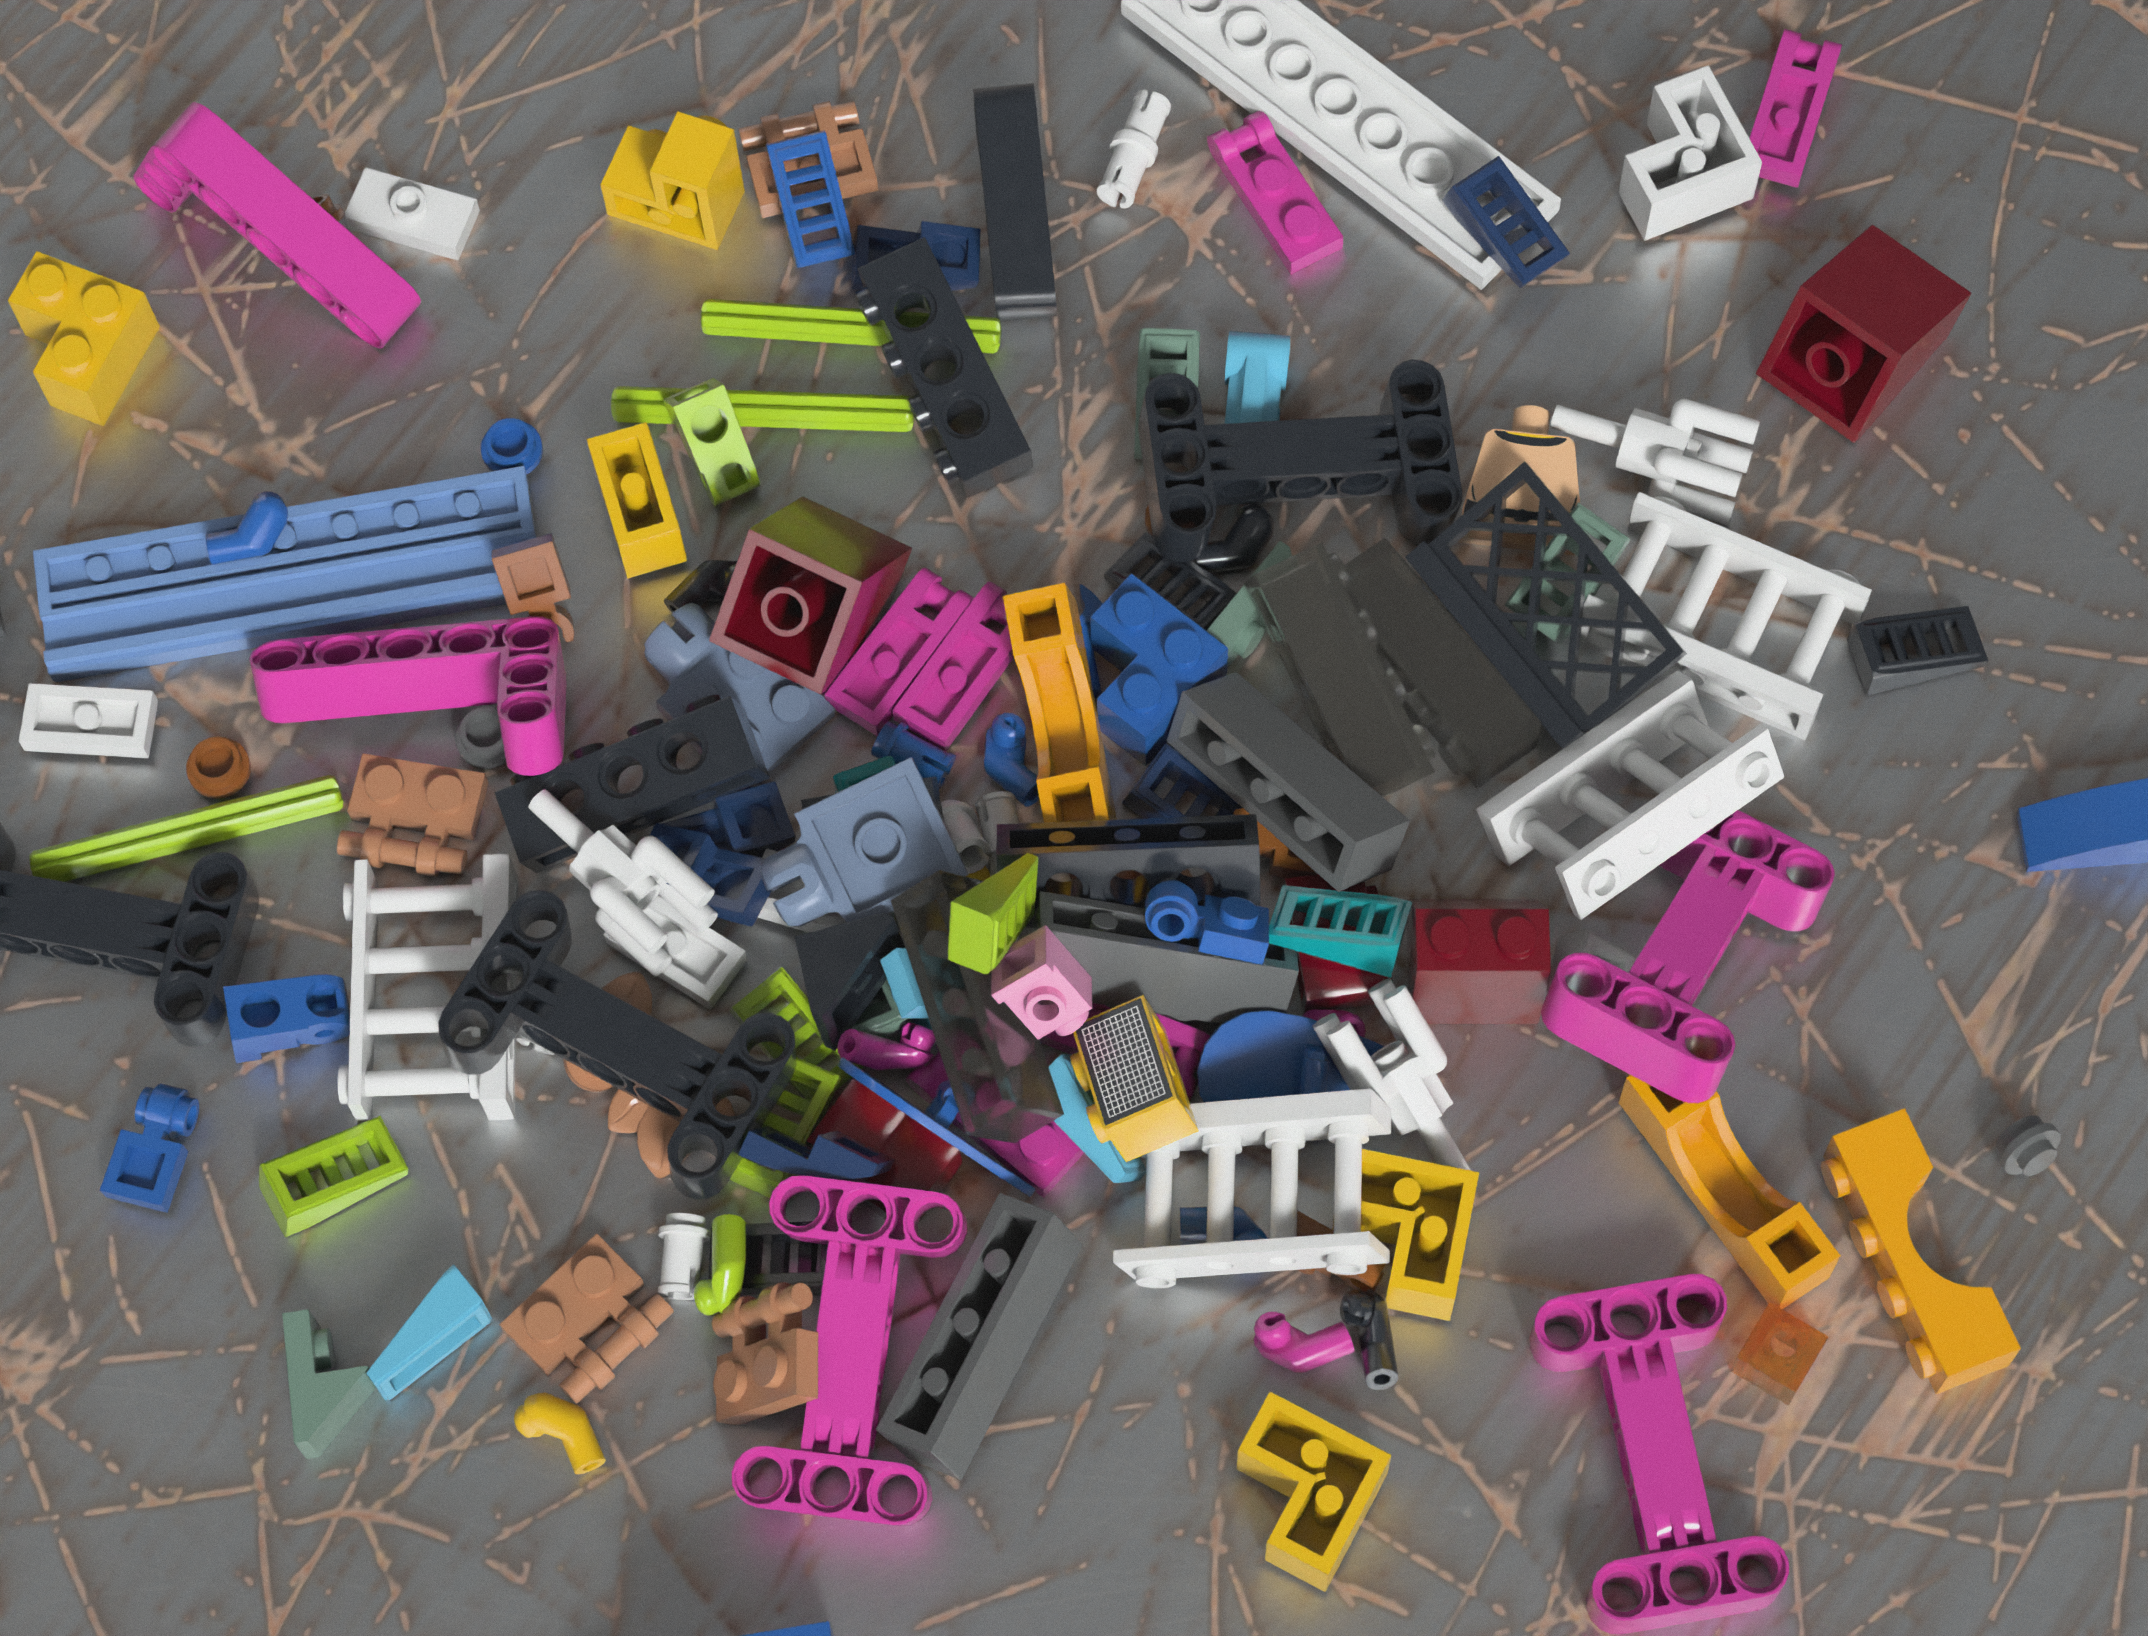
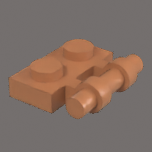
M830 101L812 105L813 111L780 119L778 113L760 117L761 123L738 128L744 152L765 147L769 143L825 130L842 199L878 191L877 177L863 128L840 134L838 131L841 128L860 124L854 101L831 106ZM764 151L746 156L762 218L782 214L768 152ZM817 153L783 161L786 172L820 164ZM823 178L789 187L791 195L794 196L823 189L825 184Z
M362 753L347 812L352 821L370 824L364 833L342 830L338 837L337 854L360 858V860L367 859L370 866L382 868L385 863L415 867L418 875L438 877L440 872L463 875L467 866V850L447 846L450 837L475 840L489 784L486 774ZM394 827L425 832L420 842L392 838Z
M596 1233L502 1321L499 1326L506 1336L547 1377L566 1359L576 1367L558 1386L577 1405L593 1388L596 1387L601 1391L615 1378L612 1370L638 1346L645 1349L659 1336L656 1329L674 1313V1310L658 1293H655L638 1310L631 1306L628 1301L644 1286L643 1280ZM612 1318L620 1327L593 1352L584 1342L608 1319Z
M786 1282L774 1284L763 1289L758 1298L742 1296L727 1306L722 1314L719 1312L714 1315L712 1328L715 1334L721 1338L733 1337L732 1351L717 1356V1370L713 1380V1389L716 1396V1422L738 1426L818 1399V1332L802 1329V1310L810 1307L813 1300L812 1292L806 1284L796 1283L791 1285ZM766 1323H768V1338H767V1339H766Z

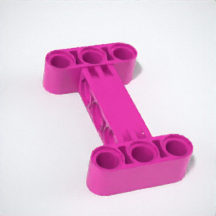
M1739 810L1659 865L1663 869L1685 879L1630 971L1626 972L1588 953H1574L1565 956L1558 964L1541 1008L1542 1021L1558 1037L1662 1092L1687 1103H1701L1709 1100L1715 1094L1734 1053L1736 1044L1734 1035L1729 1028L1718 1019L1693 1007V1004L1747 913L1749 912L1787 931L1807 929L1814 923L1835 876L1833 865L1818 850Z
M791 1176L779 1183L773 1190L769 1201L770 1215L775 1225L793 1239L828 1245L816 1330L818 1332V1399L806 1403L800 1450L759 1446L743 1452L735 1461L732 1470V1486L740 1499L746 1504L757 1508L893 1526L912 1525L920 1521L927 1514L933 1500L932 1487L927 1477L918 1469L902 1463L873 1460L900 1255L907 1254L939 1258L955 1253L965 1241L968 1232L967 1219L962 1209L948 1195L939 1192L811 1176ZM809 1191L815 1193L820 1202V1210L814 1221L806 1226L790 1224L786 1217L788 1201L799 1192ZM874 1199L882 1202L886 1208L887 1217L881 1229L873 1234L863 1235L857 1233L852 1225L854 1209L865 1200ZM932 1208H943L948 1210L953 1217L951 1233L940 1242L929 1243L923 1241L918 1233L920 1217ZM772 1458L779 1464L783 1480L775 1494L769 1497H759L753 1492L749 1484V1474L757 1462ZM830 1467H840L847 1473L850 1480L848 1496L843 1502L835 1506L825 1505L816 1494L815 1484L818 1476ZM905 1475L914 1481L918 1497L910 1511L895 1515L886 1509L882 1501V1492L885 1484L890 1479Z
M1687 1274L1559 1296L1548 1300L1539 1308L1531 1330L1530 1350L1534 1359L1543 1368L1553 1372H1569L1599 1366L1641 1556L1618 1559L1605 1564L1596 1573L1586 1597V1610L1591 1621L1600 1630L1609 1634L1623 1635L1758 1611L1768 1607L1777 1598L1789 1575V1560L1785 1551L1769 1538L1749 1536L1717 1542L1674 1357V1353L1696 1350L1707 1346L1715 1338L1727 1311V1297L1723 1288L1713 1278L1703 1274ZM1684 1300L1697 1301L1707 1309L1710 1320L1702 1324L1687 1322L1679 1315L1676 1305ZM1620 1311H1629L1636 1314L1642 1320L1645 1330L1637 1335H1625L1613 1326L1610 1317ZM1555 1322L1568 1324L1577 1332L1579 1341L1569 1347H1560L1553 1344L1547 1338L1544 1329ZM1744 1560H1756L1762 1563L1770 1573L1771 1584L1764 1588H1753L1746 1585L1740 1579L1737 1572V1564ZM1679 1571H1688L1695 1574L1703 1584L1704 1596L1696 1600H1686L1679 1597L1670 1585V1576ZM1611 1583H1622L1628 1586L1635 1593L1637 1607L1628 1612H1618L1611 1609L1604 1601L1602 1589Z

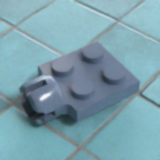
M689 603L673 611L671 615L677 622L672 627L664 621L660 622L644 643L646 659L667 680L669 686L666 693L656 701V708L663 716L670 721L687 714L686 707L690 703L706 696L719 694L723 699L731 696L745 709L768 774L835 715V708L821 694L710 642L709 638L715 621L697 604ZM689 742L702 755L701 742ZM756 783V784H754V785H751V786H749V787H746V788H744V789H741V790H739V791H742V790H745V789H749V788H753V787H755L758 783Z
M912 757L795 813L794 815L800 825L801 837L795 844L768 856L760 865L761 877L767 891H776L801 878L804 882V888L773 903L778 914L788 926H803L828 913L838 912L846 922L883 912L889 914L969 875Z

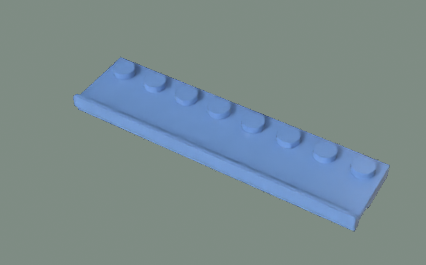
M520 466L287 507V523L268 554L212 565L209 559L206 534L237 529L245 514L34 550L33 558L39 615L43 622L45 651H43L48 674L52 681L62 682L257 648L266 642L278 639L331 635L507 604L492 562V550L537 537L525 467Z

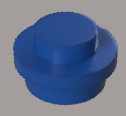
M506 418L497 421L488 429L481 442V455L489 471L524 466L526 473L529 474L538 466L542 459L543 444L539 433L533 426L519 419Z

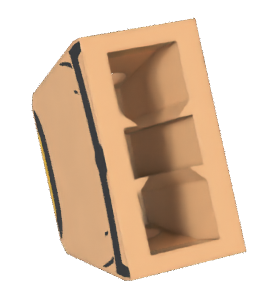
M1533 405L1520 406L1513 412L1511 431L1491 429L1486 432L1463 504L1462 515L1524 461L1532 467L1569 513L1572 512L1578 502L1580 503L1574 440L1564 436L1548 435L1550 413L1548 410ZM1527 483L1506 500L1504 523L1537 525L1540 499ZM1549 510L1548 526L1561 527L1560 522ZM1494 511L1481 522H1493ZM1470 530L1458 542L1491 546L1492 532ZM1503 532L1502 547L1534 551L1536 534ZM1547 535L1546 546L1554 536ZM1568 549L1564 553L1565 555L1575 556V554L1570 552Z

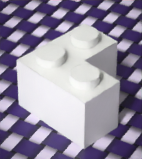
M1709 65L1654 86L1647 126L1657 144L1625 155L1618 191L1644 241L1752 200L1762 165V160Z

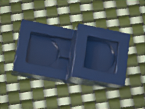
M921 221L917 232L857 225L853 238L855 254L852 259L851 289H863L858 268L924 237L951 291L976 288L979 283L981 229Z
M776 781L715 798L714 809L661 823L709 834L719 849L759 858L763 857L766 849L779 851L794 843L796 839Z
M656 823L649 836L658 838L715 890L713 897L707 904L718 913L717 917L753 927L771 893V890H766L760 872V865L765 859L719 849L709 834Z
M769 1126L749 1130L738 1154L760 1165L782 1172L828 1179L872 1177L890 1171L895 1160L839 1131L818 1135L812 1148Z

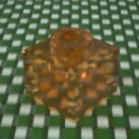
M1769 1302L1736 1357L1730 1371L1789 1406L1823 1349L1828 1336ZM1773 1339L1779 1340L1794 1349V1354L1787 1357L1776 1354L1772 1349L1771 1341Z

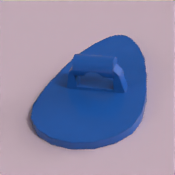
M1272 1010L1242 1012L1220 1024L1204 1043L1196 1068L1198 1093L1203 1103L1346 1091L1350 1089L1313 1028L1317 1020ZM1358 1035L1370 1057L1385 1047Z
M844 1057L837 1064L838 1067L877 1095L1027 1196L1031 1197L1036 1190L1026 1181L949 1129L957 1113L963 1110L969 1102L968 1092L957 1082L952 1080L942 1082L936 1090L935 1098L926 1110L923 1111Z

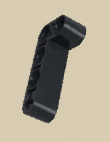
M1034 83L973 89L977 145L980 156L996 318L1000 321L1057 316Z

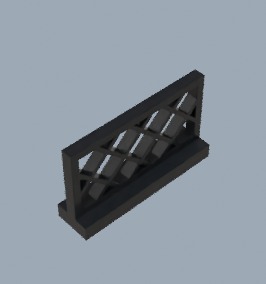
M1525 461L1432 542L1428 544L1423 541L1405 556L1412 567L1562 749L1625 707L1687 654L1532 467ZM1527 483L1540 499L1537 525L1504 523L1506 500ZM1549 510L1563 527L1548 526ZM1494 511L1493 522H1481ZM1470 530L1492 532L1489 567L1464 565L1451 547ZM1503 532L1536 534L1532 570L1500 567ZM1547 535L1572 537L1579 545L1576 573L1543 570ZM1589 558L1602 574L1587 573ZM1473 575L1488 576L1486 590ZM1499 576L1531 579L1528 614L1503 612L1497 605ZM1542 579L1575 582L1572 617L1539 615ZM1586 582L1611 584L1619 593L1616 620L1583 618ZM1628 605L1642 622L1627 621ZM1512 622L1527 623L1526 638ZM1538 624L1571 626L1567 662L1543 660L1535 651ZM1582 627L1615 629L1612 665L1578 663ZM1626 630L1652 632L1666 649L1646 667L1622 666ZM1551 669L1567 670L1565 686ZM1577 671L1611 674L1608 699L1588 715L1575 699ZM1621 675L1635 676L1620 688Z

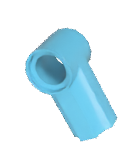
M1229 331L1225 367V385H1228L1225 424L1279 421L1281 390H1286L1290 335Z

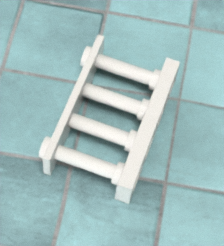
M1639 492L1633 504L1628 529L1642 536L1622 575L1635 592L1641 596L1665 545L1700 559L1670 622L1663 624L1687 654L1659 678L1664 680L1678 670L1693 680L1698 695L1806 740L1824 695L1812 690L1809 684L1838 620L1842 619L1851 624L1860 622L1872 589L1860 585L1856 578L1840 570L1826 571L1688 513L1681 504L1670 498L1661 496L1653 498ZM1722 570H1726L1756 583L1757 586L1728 648L1718 650L1695 640L1692 633ZM1615 590L1612 598L1605 600L1588 595L1584 603L1583 618L1616 620L1619 593ZM1782 594L1816 609L1786 673L1777 675L1754 665L1750 658ZM1628 605L1627 621L1642 622ZM1582 627L1580 644L1613 658L1615 629ZM1626 630L1623 663L1632 667H1646L1666 649L1652 632Z
M1677 670L1476 810L1494 855L1505 864L1510 866L1535 848L1557 865L1555 869L1573 915L1582 920L1783 779L1784 774L1768 728L1759 724L1734 743L1730 742L1709 728L1693 680ZM1687 743L1708 757L1709 760L1681 778L1659 762ZM1637 778L1659 793V795L1631 814L1608 797ZM1586 813L1609 830L1582 849H1579L1557 832Z
M509 854L483 855V877L473 878L472 884L378 888V881L367 859L355 860L354 882L345 883L343 889L344 915L346 921H353L349 1065L339 1066L338 1095L341 1104H348L358 1124L372 1119V1100L374 1096L470 1093L471 1099H479L488 1120L515 1119L516 1036L500 1061L491 1070L482 1074L468 1075L458 1072L454 1067L373 1070L374 1035L439 1032L438 1022L442 1011L446 1007L375 1009L376 974L470 970L512 904L518 899V876ZM473 910L475 916H482V937L472 938L471 944L377 948V914ZM505 973L497 976L491 982L490 987L499 992L515 989L517 975ZM468 1027L462 1030L471 1031L472 1037H480V1042L487 1035V1031L480 1027Z
M1371 1088L1190 1104L1199 1131L1141 1156L1146 1159L1144 1248L1114 1250L1113 1263L1135 1279L1136 1284L1148 1288L1172 1287L1176 1284V1278L1326 1268L1327 1271L1334 1274L1356 1275L1366 1272L1367 1265L1390 1263V1250L1369 1231L1361 1232L1362 1144L1369 1141V1136L1391 1134V1108ZM1329 1139L1331 1143L1335 1144L1334 1234L1297 1237L1298 1150L1305 1147V1141ZM1265 1145L1272 1149L1270 1239L1233 1241L1235 1155L1242 1152V1146ZM1203 1150V1152L1209 1154L1206 1243L1170 1246L1173 1160L1179 1158L1180 1151Z

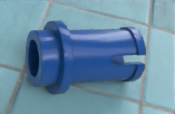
M888 721L878 734L873 744L871 755L878 759L892 756L895 764L912 757L922 778L937 777L938 788L940 789L946 781L943 775L944 773L950 774L956 760V755L951 752L947 753L909 733V725L901 722L897 726Z

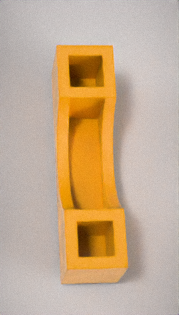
M1065 583L1003 596L1013 655L1022 679L1033 725L1038 759L1036 782L1043 821L1117 820L1076 599Z
M1632 1075L1626 1077L1618 1103L1775 1314L1830 1278L1841 1255L1801 1202L1792 1201L1784 1197L1755 1168L1739 1145L1722 1109L1720 1095L1717 1091L1709 1100L1701 1103H1687L1662 1092Z
M1906 1109L1898 1110L1833 1135L1823 1155L1825 1161L1821 1162V1172L1825 1184L1834 1198L1843 1197L1853 1219L1849 1221V1231L1853 1243L1863 1258L1871 1257L1880 1275L1881 1280L1877 1281L1879 1297L1888 1315L1891 1318L1899 1317L1910 1340L1906 1342V1352L1917 1376L1920 1379L1928 1377L1935 1394H1939L2009 1366L2021 1347L1992 1287L1965 1286L1943 1278L1921 1259L1913 1246L1907 1224L1908 1205L1910 1199L1923 1187L1933 1169V1165Z

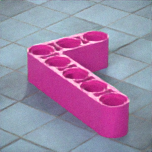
M192 102L151 146L133 175L134 181L140 190L156 205L171 213L176 212L192 193L195 194L354 334L373 347L383 348L421 304L419 295L405 279L221 118L199 103Z
M522 617L278 639L258 646L249 657L261 715L271 722L293 723L497 704L506 763L511 771L528 776L544 774L555 769L562 762L564 756L566 673L557 624L544 617Z

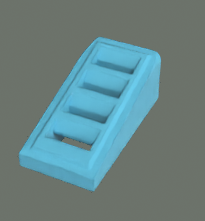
M1072 1054L1060 1055L1027 1090L1030 1093L1029 1096L1113 1183L1140 1181L1146 1174V1167L1140 1157L1125 1162L1111 1140L1103 1144L1098 1140L1086 1112V1107L1095 1103L1091 1090L1085 1092L1080 1085L1071 1064L1070 1055Z
M454 1264L445 1271L367 1371V1376L385 1401L388 1399L390 1401L491 1323L492 1317L483 1300Z

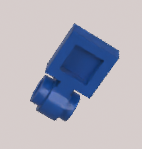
M1177 880L1161 882L1153 887L1146 897L1145 923L1148 929L1159 939L1174 942L1192 937L1199 939L1198 952L1263 965L1269 945V908L1257 906L1251 901L1240 897L1224 899L1205 895L1202 906H1199L1193 890Z
M160 1083L155 1088L145 1087L138 1098L135 1108V1122L137 1125L145 1127L143 1134L120 1130L99 1191L106 1198L168 1213L189 1152L183 1144L169 1140H175L179 1135L186 1137L191 1135L199 1115L198 1099L190 1097L187 1089Z

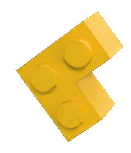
M678 111L668 133L658 129L645 131L628 125L600 184L607 215L718 250L745 192L734 129L727 127L722 121L711 116L701 115L694 117Z
M36 251L8 299L25 336L48 344L35 366L33 374L50 406L104 427L160 326L143 291Z
M1362 1149L1361 1232L1369 1231L1380 1242L1396 1245L1386 1296L1389 1309L1450 1321L1479 1172Z
M1269 1392L1238 1449L1237 1470L1290 1498L1267 1541L1265 1561L1326 1592L1388 1475L1391 1454L1272 1392Z

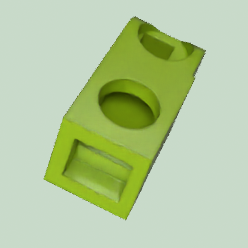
M711 378L663 399L669 416L676 425L687 454L694 462L703 488L714 506L760 486L754 462L724 384L715 378Z

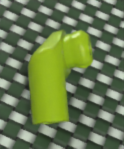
M724 1214L717 1216L712 1221V1279L700 1280L694 1288L696 1306L704 1315H713L717 1312L722 1314L727 1306L741 1297L746 1263V1223L740 1216Z

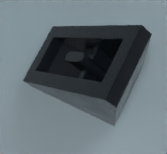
M884 912L795 936L812 1016L824 1046L834 1051L838 1048L841 1035L854 1026L887 980L880 960L896 948H905L895 918Z

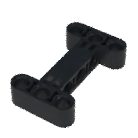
M1412 359L1404 361L1394 368L1380 404L1379 415L1205 425L1200 393L1197 386L1189 378L1181 374L1166 373L1158 375L1151 380L1146 388L1139 416L1138 432L1152 535L1159 552L1172 561L1187 562L1195 560L1203 554L1209 542L1216 517L1217 505L1392 495L1400 533L1408 542L1418 546L1423 541L1429 544L1454 523L1462 504L1463 492L1444 381L1441 373L1433 365L1423 360ZM1401 395H1413L1419 398L1421 403L1410 402ZM1171 408L1177 411L1180 416H1166L1160 413L1158 409ZM1410 449H1421L1431 457H1419L1413 454ZM1170 462L1179 463L1189 471L1175 472L1165 464ZM1418 504H1431L1441 513H1429ZM1187 518L1194 522L1197 527L1190 529L1182 528L1176 525L1172 519Z
M0 823V950L156 979L158 983L154 994V1006L160 1019L177 1042L186 1046H202L210 1043L219 1035L227 1016L223 987L236 985L259 907L257 888L245 865L237 856L227 852H214L201 858L194 865L190 873L182 903L179 904L12 872L16 849L12 839ZM226 882L238 883L231 895L222 899L211 898L214 890L220 884ZM210 940L221 941L218 950L211 956L206 958L194 957L197 948L204 942ZM193 999L203 1000L200 1010L195 1015L188 1018L176 1017L177 1011L185 1002Z
M544 890L529 891L521 895L512 904L442 1011L438 1022L439 1036L450 1065L458 1072L468 1075L485 1073L500 1061L516 1034H519L680 1122L671 1136L667 1147L671 1179L676 1189L684 1196L693 1199H708L718 1194L726 1186L743 1158L738 1154L748 1131L763 1126L793 1077L797 1062L795 1034L790 1023L773 1013L755 1014L743 1022L724 1053L720 1054L560 967L572 945L568 913L563 901L554 893ZM539 920H547L557 925L550 935L543 938H534L525 934L528 926ZM505 973H513L522 978L521 983L515 989L507 992H499L490 987L491 982L497 976ZM468 1027H480L487 1031L486 1037L474 1046H463L455 1042L456 1036ZM761 1042H773L783 1048L782 1054L772 1061L757 1060L749 1053L755 1045ZM728 1096H739L745 1098L750 1103L749 1108L738 1116H726L715 1109L717 1104ZM694 1151H707L716 1157L715 1163L703 1172H693L681 1165L683 1159Z

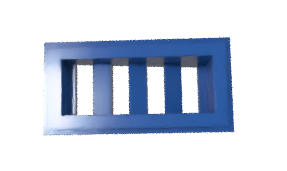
M825 130L766 144L789 245L796 267H806L854 255L855 249ZM818 154L820 164L793 171H785L783 161ZM820 178L824 180L825 188L794 196L791 195L789 187L791 185ZM829 202L831 213L798 220L795 210ZM835 227L837 237L804 245L802 235Z

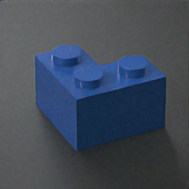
M1131 573L1090 617L1091 642L1095 652L1122 672L1097 698L1100 730L1146 767L1160 749L1168 743L1167 738L1182 691L1227 676L1228 648Z

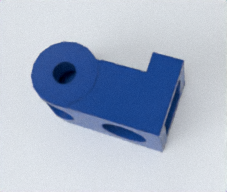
M327 974L223 987L236 1063L261 1060V1053L296 1048L300 1047V1044H327L339 1041L350 1035V1008L346 983L339 976Z

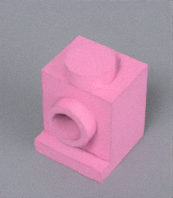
M1045 925L1015 942L996 968L992 970L991 996L999 1004L1005 1002L1037 1039L1044 1037L1052 1031H1055L1060 1036H1067L1084 1024L1089 1010L1092 1009V977Z

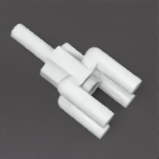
M1680 399L1674 404L1670 419L1634 408L1627 425L1557 404L1550 428L1620 449L1616 467L1652 478L1648 490L1650 497L1661 496L1670 498L1681 504L1688 513L1729 526L1736 502L1678 485L1677 482L1678 480L1736 497L1742 475L1747 473L1754 450L1693 432L1695 427L1753 445L1761 421L1693 400Z
M546 789L540 791L531 800L528 808L578 853L570 864L569 871L590 890L591 899L598 906L595 912L597 924L653 976L661 974L672 960V957L661 948L666 942L668 934L643 912L655 900L658 894L699 932H704L716 920L718 913L707 904L713 897L715 890L658 838L646 836L636 846L614 825L593 833Z
M1389 978L1377 983L1368 990L1370 997L1397 1040L1381 1048L1371 1057L1350 1021L1341 1023L1336 1014L1332 1013L1313 1025L1315 1032L1349 1089L1371 1088L1391 1108V1126L1397 1135L1403 1136L1406 1133L1417 1130L1437 1164L1471 1171L1440 1118L1444 1111L1453 1104V1100L1437 1075L1446 1067V1053L1405 985L1396 988Z

